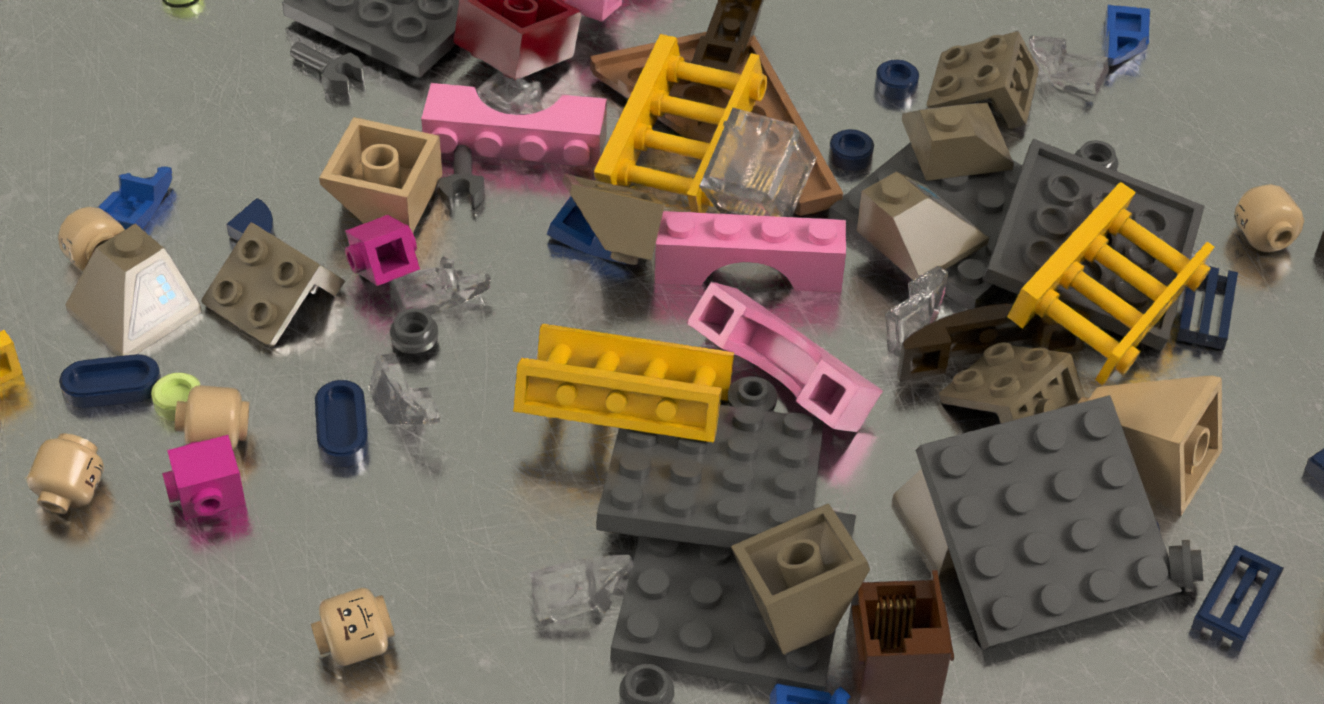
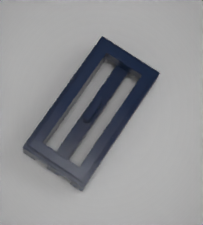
M1210 266V272L1201 283L1206 288L1198 332L1189 330L1196 290L1192 291L1187 287L1184 294L1177 340L1224 350L1228 340L1238 272L1229 270L1226 277L1218 275L1219 268ZM1216 288L1224 289L1217 335L1213 336L1209 335L1215 292Z
M1235 545L1194 617L1191 628L1201 633L1205 627L1213 631L1211 638L1221 642L1223 637L1232 640L1231 648L1241 652L1276 587L1284 567ZM1242 562L1249 565L1222 616L1218 618L1212 615V611L1239 563ZM1259 571L1268 574L1240 627L1231 624Z

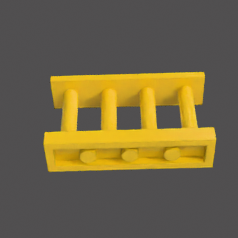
M660 34L594 170L596 181L622 187H629L634 183L688 197L691 212L706 213L708 207H713L718 200L720 180L756 101H761L764 97L767 87V76L762 74L760 56L751 53L742 74L687 63L680 56L677 38ZM681 79L734 91L726 108L669 96L674 82L678 83ZM665 113L718 125L710 143L652 130L658 116L662 117ZM648 148L702 160L694 179L636 165L641 152L647 151Z
M1122 182L1108 194L1024 285L1007 316L1023 328L1035 314L1042 318L1047 315L1108 358L1095 379L1102 386L1115 371L1121 375L1128 371L1141 352L1135 347L1187 287L1195 291L1211 270L1204 263L1215 247L1206 242L1190 260L1132 220V213L1126 209L1136 192ZM1109 233L1115 237L1118 234L1122 235L1178 274L1177 277L1167 287L1108 246L1109 240L1105 237ZM1085 259L1091 263L1095 260L1155 302L1145 314L1141 313L1084 273V266L1081 265ZM1061 286L1066 290L1072 287L1131 330L1119 343L1058 299L1060 294L1056 291Z
M541 324L537 360L521 358L517 364L513 412L714 443L717 433L720 400L728 401L734 352Z

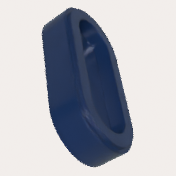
M135 354L74 362L63 370L59 378V384L63 398L69 405L77 408H92L146 401L152 398V388L161 378L159 366L153 358Z
M335 380L323 385L315 395L316 433L319 455L324 462L334 467L353 466L362 461L369 450L364 392L359 385L348 380Z

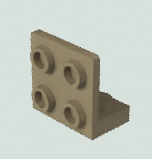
M1019 31L1005 35H993L986 40L965 46H953L942 52L926 104L928 109L964 105L991 98L995 111L998 114H1002L1010 129L1025 126L1039 68Z
M250 222L202 297L201 302L259 341L274 347L309 292L315 295L319 287L336 297L345 280Z
M998 343L987 348L984 355L968 369L956 374L953 381L939 392V397L943 404L996 412L1000 422L1005 423L1078 404L1079 400L1085 397L1071 353L1049 351L1046 348H1028L1013 346L1009 343Z

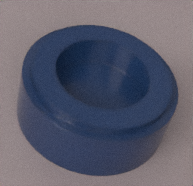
M889 60L877 68L875 87L884 97L895 100L907 99L913 96L918 89L919 72L911 63L904 60Z
M847 129L839 131L832 136L829 146V159L836 167L846 171H859L871 164L874 142L869 135L859 130Z

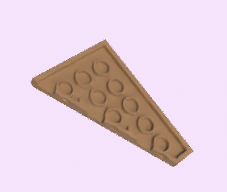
M706 32L677 38L680 56L684 58L685 62H692L700 37H705ZM754 35L738 74H742L751 53L759 55L762 74L767 76V87L763 99L755 102L727 167L748 181L758 166L761 169L766 168V170L770 169L777 173H785L787 180L785 183H783V180L781 181L773 198L799 216L830 209L835 202L843 200V192ZM655 43L590 56V70L595 77L629 99ZM681 79L678 83L674 82L669 96L726 108L734 91ZM666 113L662 117L658 116L657 118L683 137L706 143L711 142L718 125ZM762 173L760 179L758 180L756 186H758V184L760 183L761 179L763 178V173ZM757 174L755 175L753 181L751 182L752 184L754 183L755 179L757 178V176H758ZM768 175L760 187L761 190L768 179ZM772 176L770 182L768 183L766 189L764 190L765 193H766L767 189L769 188L771 182L773 181V176ZM777 178L776 182L774 183V185H773V187H772V189L770 190V192H769L768 195H771L773 189L775 188V186H776V184H777V182H778V178Z

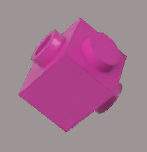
M385 215L345 231L350 245L345 247V255L351 270L376 286L420 270L415 254L417 250L416 240L407 224H403L395 218Z
M229 435L201 442H192L185 446L167 450L172 471L162 473L170 503L180 500L185 520L200 516H210L219 511L246 505L240 472Z

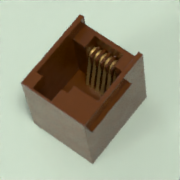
M932 570L930 580L863 582L851 602L847 627L856 704H941L949 663L954 661V653L946 606L942 600L938 571Z

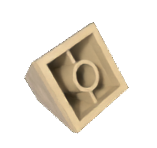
M1210 375L1100 386L1094 390L1090 398L1082 397L1078 403L1108 395L1111 396L1145 491L1170 511L1182 516L1222 452V378Z

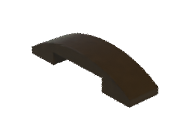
M718 0L705 37H700L691 63L739 73L751 45L764 0Z
M1014 303L983 306L938 319L910 335L901 345L897 376L901 382L946 374L949 358L983 353L987 348L998 343H1009L1013 346L1031 345L1032 348H1046L1049 351L1073 353L1083 350L1084 341L1047 315L1042 318L1035 314L1021 328L1007 317ZM1071 308L1078 314L1086 318L1088 321H1090V317L1086 311Z

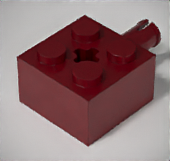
M459 0L453 42L470 52L473 57L481 59L498 69L504 76L517 80L574 57L579 23L584 15H581V11L562 0Z

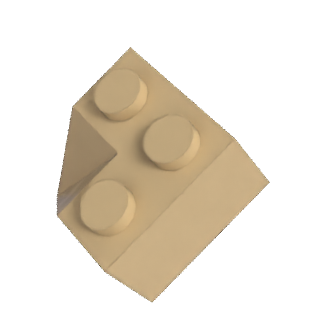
M353 117L319 177L320 185L363 224L389 215L403 224H407L413 232L439 183V179L442 177L440 137L434 134Z

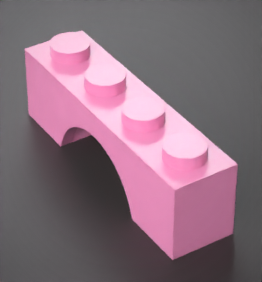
M431 83L421 118L422 132L438 135L440 137V151L445 154H454L456 146L465 145L471 149L472 156L596 167L603 153L607 132V99L562 95L552 106L540 112L527 115H511L498 112L484 104L478 97L475 87Z
M663 211L656 240L655 283L701 286L712 272L723 266L740 262L764 264L780 271L788 278L794 290L841 293L846 258V220Z
M710 282L686 322L720 348L734 352L735 355L744 358L775 377L793 392L797 399L795 402L833 429L858 432L883 390L737 288Z

